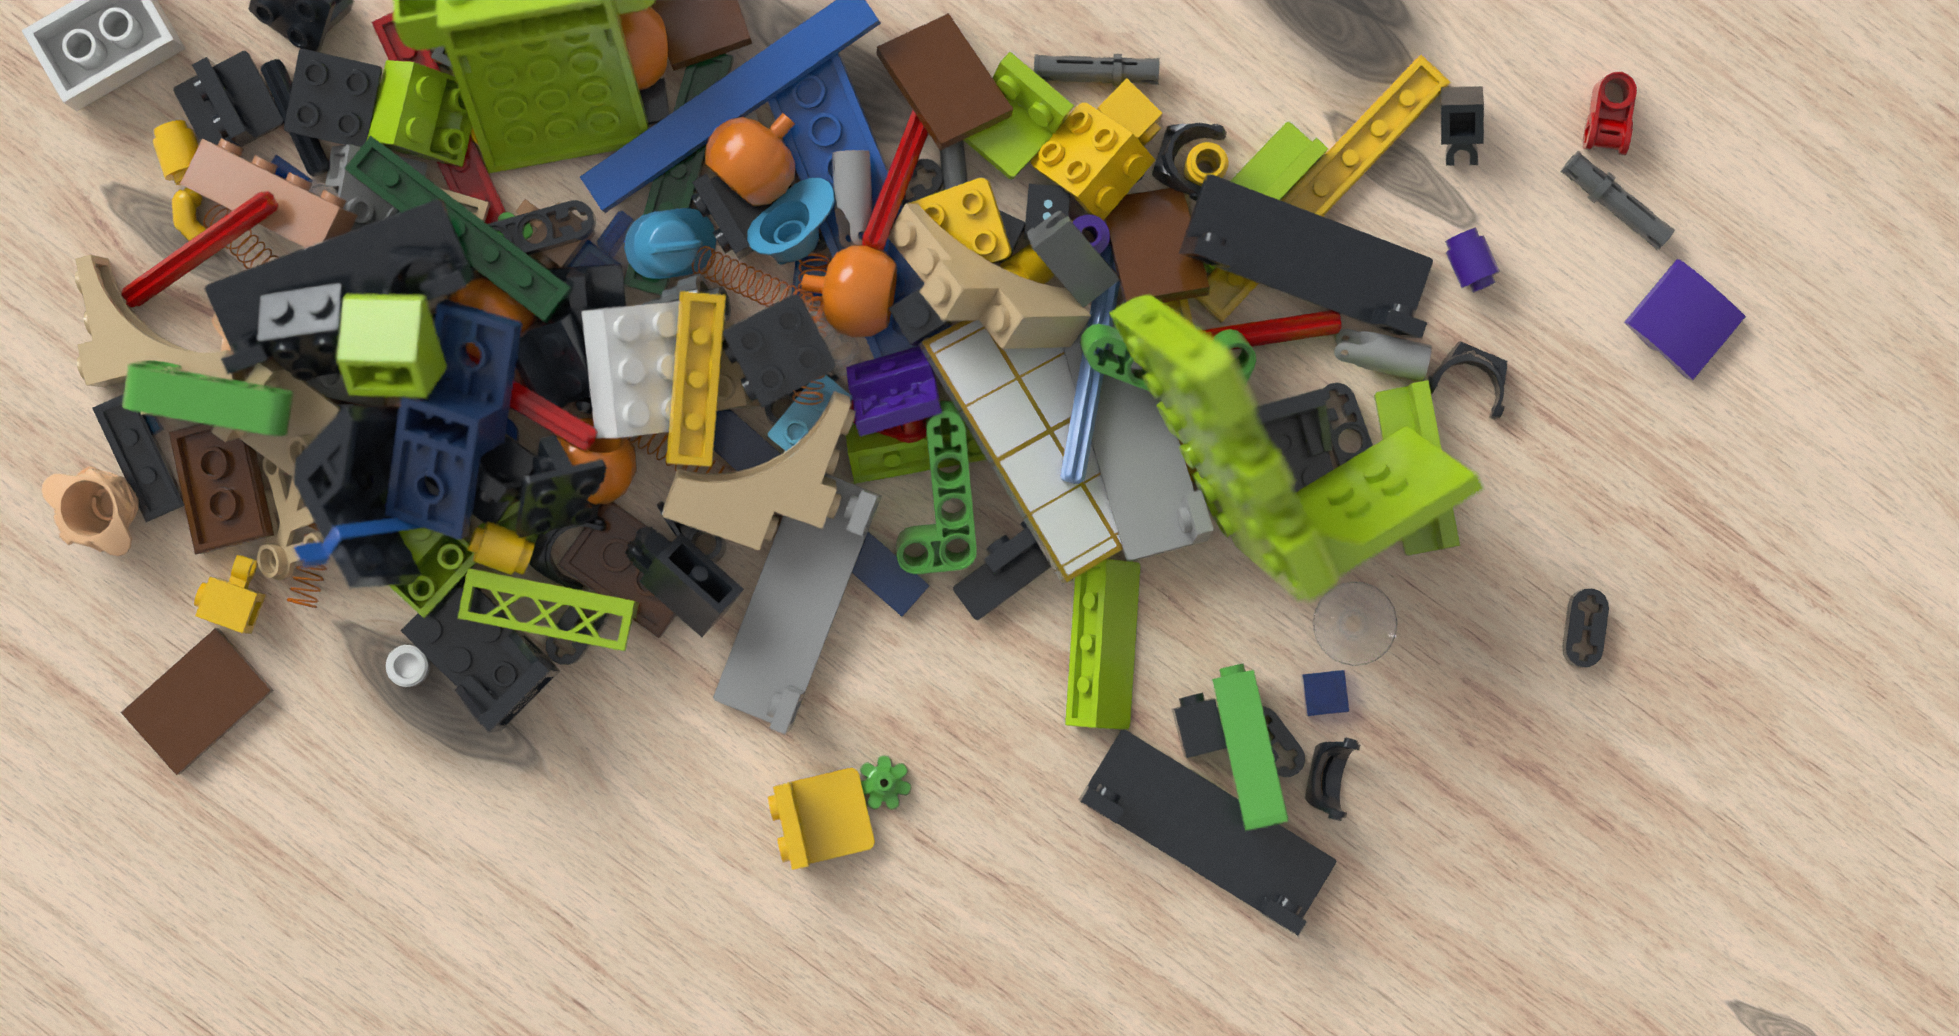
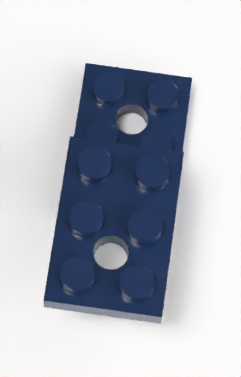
M444 299L437 303L434 327L447 368L427 397H401L385 515L461 540L468 536L470 531L480 457L505 441L522 322ZM468 342L475 344L480 349V363L472 361L467 354ZM426 476H431L438 482L440 487L439 495H434L425 485Z

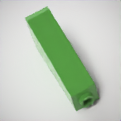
M1244 664L1219 669L1221 677L1214 678L1212 681L1245 829L1250 830L1287 822V811L1254 670L1245 671Z

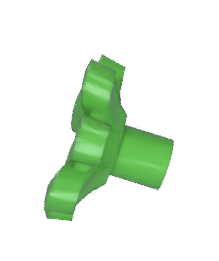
M888 755L879 756L876 767L866 762L860 768L861 774L866 777V780L861 781L864 795H870L867 805L871 809H878L882 802H885L890 810L897 809L900 806L898 795L906 796L911 792V784L902 781V778L908 773L907 766L904 763H898L892 767L891 758ZM882 779H886L888 781V785L886 787H882L880 785V781Z

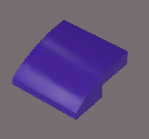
M1676 259L1624 323L1650 349L1659 351L1685 378L1694 380L1746 316L1705 278L1682 260Z
M924 345L846 367L848 388L855 411V423L860 436L942 413L931 356Z

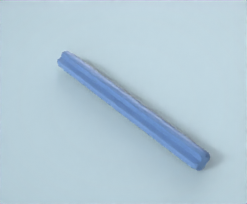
M1108 244L1100 255L1112 270L1117 273L1110 244ZM1119 281L1092 301L1091 317L1088 320L1087 328L1095 324L1113 326V319L1109 312L1116 309L1120 287ZM1107 343L1104 348L1108 350L1109 344ZM1097 347L1095 352L1098 354L1101 348ZM1083 353L1060 475L1063 481L1073 484H1080L1086 477L1104 374L1092 369Z

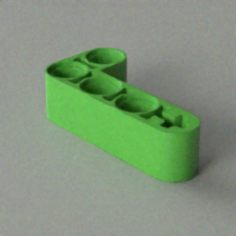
M1095 324L1083 332L1080 346L1092 369L1150 391L1143 378L1148 372L1143 368H1131L1134 361L1118 329L1104 324ZM1232 329L1221 331L1214 337V341L1228 351L1235 347L1242 348L1240 355L1234 360L1247 384L1256 364V353L1244 335L1239 331ZM1107 343L1109 344L1112 351L1104 348ZM1097 347L1101 348L1098 354L1095 352Z
M144 360L128 364L122 406L125 409L265 435L287 436L293 399L292 391L182 371V366L169 362Z
M940 401L942 413L926 418L936 524L905 528L900 532L896 541L898 563L904 571L910 574L961 570L969 567L976 558L977 546L965 424L961 409L950 401ZM942 418H949L951 442H943L940 426ZM945 458H955L961 463L959 468L951 473L941 471L938 465ZM956 498L964 503L963 508L955 513L945 511L942 505L948 499ZM954 539H962L968 543L967 548L959 553L949 551L946 546ZM912 543H920L926 547L925 553L918 557H911L904 550Z

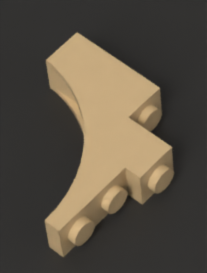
M906 203L892 226L888 239L925 283L920 293L943 321L979 320L1002 349L1071 347L1091 317L1089 312L1080 305L1067 288L1049 286L1028 280L987 261L949 235L919 204Z
M95 255L75 258L77 266L75 283L79 292L83 295L86 308L83 316L86 330L92 336V341L77 344L79 351L77 368L80 376L85 380L86 386L108 387L126 382L128 364L144 360L177 364L182 366V371L243 382L247 380L246 368L227 374L221 358L229 350L206 353L188 350L166 340L149 328L135 314L132 308L126 305L112 273L109 258ZM141 412V415L160 416Z
M833 391L825 410L809 432L794 446L768 462L749 469L719 474L697 473L678 468L663 507L662 517L756 550H760L764 539L771 541L779 520V517L773 515L774 512L823 528L827 517L834 519L842 495L836 493V480L824 475L825 472L833 474L840 456V450L835 449L840 433L847 435L851 428L855 411L850 410V397Z

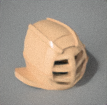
M89 466L80 471L76 476L53 474L44 481L42 485L43 498L54 509V521L60 531L59 537L68 545L77 543L115 556L125 555L130 550L132 537L128 527L136 516L139 499L124 477Z

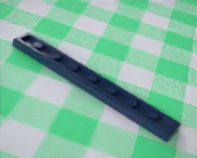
M731 409L716 411L713 450L736 471L758 466L781 455ZM868 531L852 573L903 617L930 585L917 574H910L904 571L898 563L897 556Z

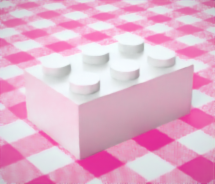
M73 0L21 30L63 103L76 111L185 49L157 0Z
M679 302L582 311L594 428L598 432L596 438H621L669 432Z

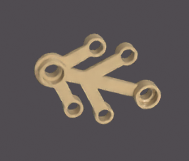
M307 434L290 439L287 446V456L294 468L296 458L316 436ZM264 457L263 470L269 478L271 488L264 490L274 536L265 538L266 544L262 545L258 550L257 563L264 576L275 580H284L292 575L296 562L300 561L295 550L293 551L296 545L315 542L323 544L325 540L320 532L307 534L304 542L292 545L295 530L315 522L308 508L302 509L304 501L294 484V475L288 493L284 477H287L289 474ZM278 512V516L280 519L279 529L274 516V513Z

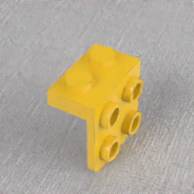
M1083 102L1077 105L1066 121L1041 147L1040 151L1031 160V165L1042 175L1070 193L1089 215H1095L1104 221L1156 160L1132 132L1088 103Z
M977 178L910 202V204H919L949 235L987 261L996 263L1007 259L1011 255L1010 243L991 184L987 179Z
M845 768L773 786L774 795L767 796L772 820H780L784 836L777 838L782 862L790 861L792 870L808 867L812 863L870 850L875 844L860 775L855 768Z

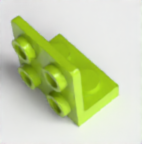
M1009 52L999 63L992 78L1012 106V117L963 141L1008 179L1012 180L1034 158L1041 147L1052 137V134L1066 121L1074 105L1012 52Z

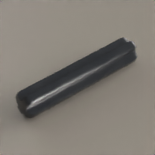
M274 59L263 64L261 72L285 123L292 81L284 63L280 59ZM289 132L307 173L315 177L327 172L329 162L319 140Z

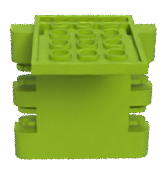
M393 0L394 24L399 38L404 45L416 50L445 47L488 173L616 151L650 129L625 42L620 14L647 9L655 0Z
M1152 295L1136 297L1109 312L1133 361L1148 372V374L1143 376L1148 389L1155 398L1161 397L1162 402L1156 406L1168 430L1184 443L1179 447V450L1191 469L1196 467L1197 471L1191 474L1198 490H1202L1205 503L1220 531L1226 538L1231 536L1235 546L1298 601L1305 598L1310 602L1331 589L1343 574L1484 489L1476 473L1405 426L1294 493L1291 488L1293 478L1279 450L1269 443L1254 413L1257 405L1231 352Z

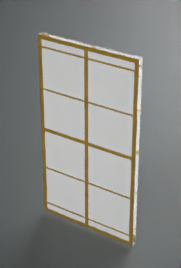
M963 320L930 338H925L919 344L920 349L1062 585L1071 583L1075 577L1123 549L1092 444L1085 480L1080 484H1073L1063 481L1060 476L1076 392L1063 347L1002 349L979 320Z

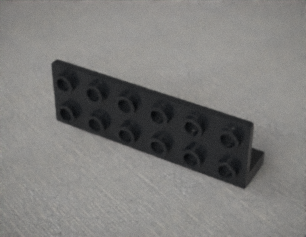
M1212 174L1205 176L1179 254L1404 338L1423 337L1428 322L1414 318L1433 264L1432 258Z
M440 198L206 285V294L231 348L221 358L227 374L261 363L272 356L257 341L261 295L341 283L348 291V294L383 295L389 261L388 254L392 249L419 248L434 251L435 248L447 250L451 256L450 262L445 264L425 260L413 262L405 277L407 295L425 296L426 301L466 287L475 276L443 200Z
M1124 729L1119 732L1078 799L1104 817L1124 827L1257 909L1263 915L1299 936L1307 923L1303 917L1336 865V860L1279 824L1246 830L1239 799Z

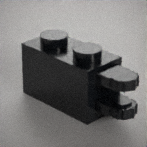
M648 525L639 528L635 539L628 543L625 552L626 558H629V561H632L633 565L644 574L639 582L699 636L703 637L726 614L744 589L682 533L670 542L660 532L657 533L656 529L648 527Z

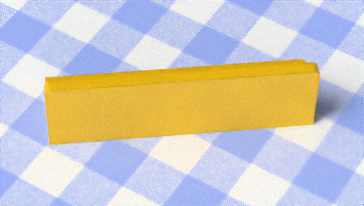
M680 292L666 463L712 466L726 295Z

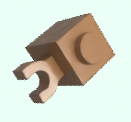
M524 199L515 212L521 215L539 209L527 199ZM570 212L571 219L560 223L556 220V214L549 216L555 227V238L562 237L563 235L559 230L560 227L571 225L575 231L581 230V222L583 220ZM538 220L530 222L529 224L537 230L528 242L535 244L543 241L547 235L546 225ZM594 230L584 240L535 253L532 257L548 269L555 268L556 266L560 268L571 267L596 234V231Z

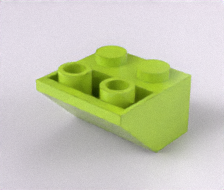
M386 60L367 139L372 136L388 149L399 153L462 167L472 124L455 76L415 62Z
M347 294L344 297L337 361L348 394L360 396L427 397L447 366L425 296Z
M426 528L402 530L399 533L411 551L421 575L412 584L390 585L389 587L417 613L426 618L467 574L468 568L471 569L477 562L473 561L474 552L468 550L470 541L466 537L460 540Z

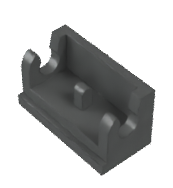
M1062 211L1052 214L1037 227L1031 228L1026 232L1034 251L1083 308L1120 280L1118 274L1112 270L1075 226L1070 217H1066Z

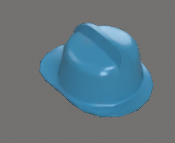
M808 178L789 188L785 194L753 220L747 232V241L751 249L759 254L771 255L780 265L799 261L807 257L816 248L819 241V226L830 214L835 202L834 189L831 184L822 178Z
M680 208L642 215L631 224L625 236L624 250L627 261L637 273L646 278L663 279L693 274V261L694 271L698 272L699 259L708 248L701 249L698 254L697 251L704 246H709L716 250V238L712 233L715 231L714 225L708 217L703 218L697 209ZM711 250L706 251L702 256L700 271L707 265L709 258L712 256Z

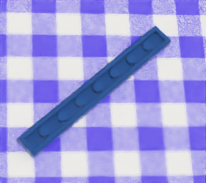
M835 0L581 175V180L600 209L607 213L707 144L710 135L722 123L729 119L748 116L873 30L881 22L866 0Z

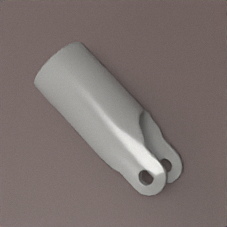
M850 150L833 152L834 210L839 230V241L845 248L852 245H862L863 239H859V232L865 233L872 215L870 151ZM847 234L851 236L850 242L846 241Z
M1342 329L1336 334L1335 341L1338 345L1335 347L1334 354L1338 360L1372 371L1424 381L1431 356V345L1379 333L1359 332L1350 329ZM1344 335L1349 336V339L1343 340L1342 337ZM1347 350L1348 354L1342 355L1341 351Z

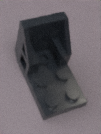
M1322 388L1256 407L1254 413L1269 443L1279 450L1293 478L1291 488L1294 493L1334 470L1329 451L1332 450L1327 406Z
M400 406L344 407L296 458L294 484L324 540L335 526L392 519V517L385 515V504L387 503ZM399 531L344 538L339 541L331 553L350 588L412 584L421 575L412 553L403 541Z
M465 575L426 618L417 613L400 631L457 687L455 689L456 693L474 718L489 733L502 731L560 670L523 631L459 619L458 613L466 579ZM474 588L470 612L486 615L498 607L480 588ZM503 611L494 616L509 619Z

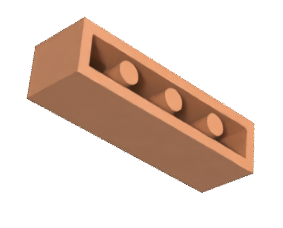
M223 138L220 139L218 145L205 139L201 140L180 183L232 211L258 192L270 191L278 202V209L259 224L305 248L351 231L358 216L344 208L347 200L324 189L321 196L309 191L313 183L290 172L285 179L275 174L278 168L277 165L256 155L251 162L241 157L244 151L243 148Z

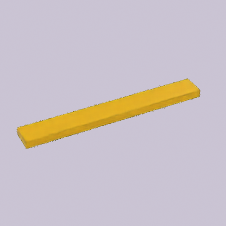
M1420 54L1281 201L1324 216L1441 94V87H1448L1451 82ZM1216 268L1207 277L1210 286L1209 295L1196 297L1195 299L1222 323L1259 283Z

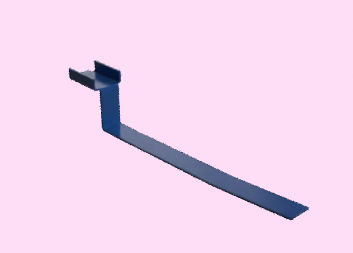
M398 518L333 527L323 544L315 542L296 545L293 551L295 550L300 561L304 560L305 563L302 568L324 565L329 561L328 556L331 555L341 539L423 527L399 520Z

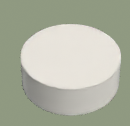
M402 645L395 648L386 660L387 675L399 686L413 687L419 685L426 679L430 671L429 659L414 645Z

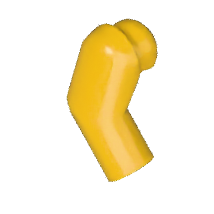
M185 187L183 191L178 190L172 198V215L175 228L190 241L205 231L206 228L196 219V208L201 205L202 195Z

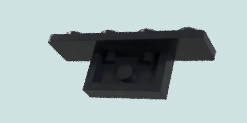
M1028 518L1020 524L1024 529L1012 539L1006 534L993 542L986 549L990 555L984 558L985 563L953 587V591L975 620L983 618L1055 565Z

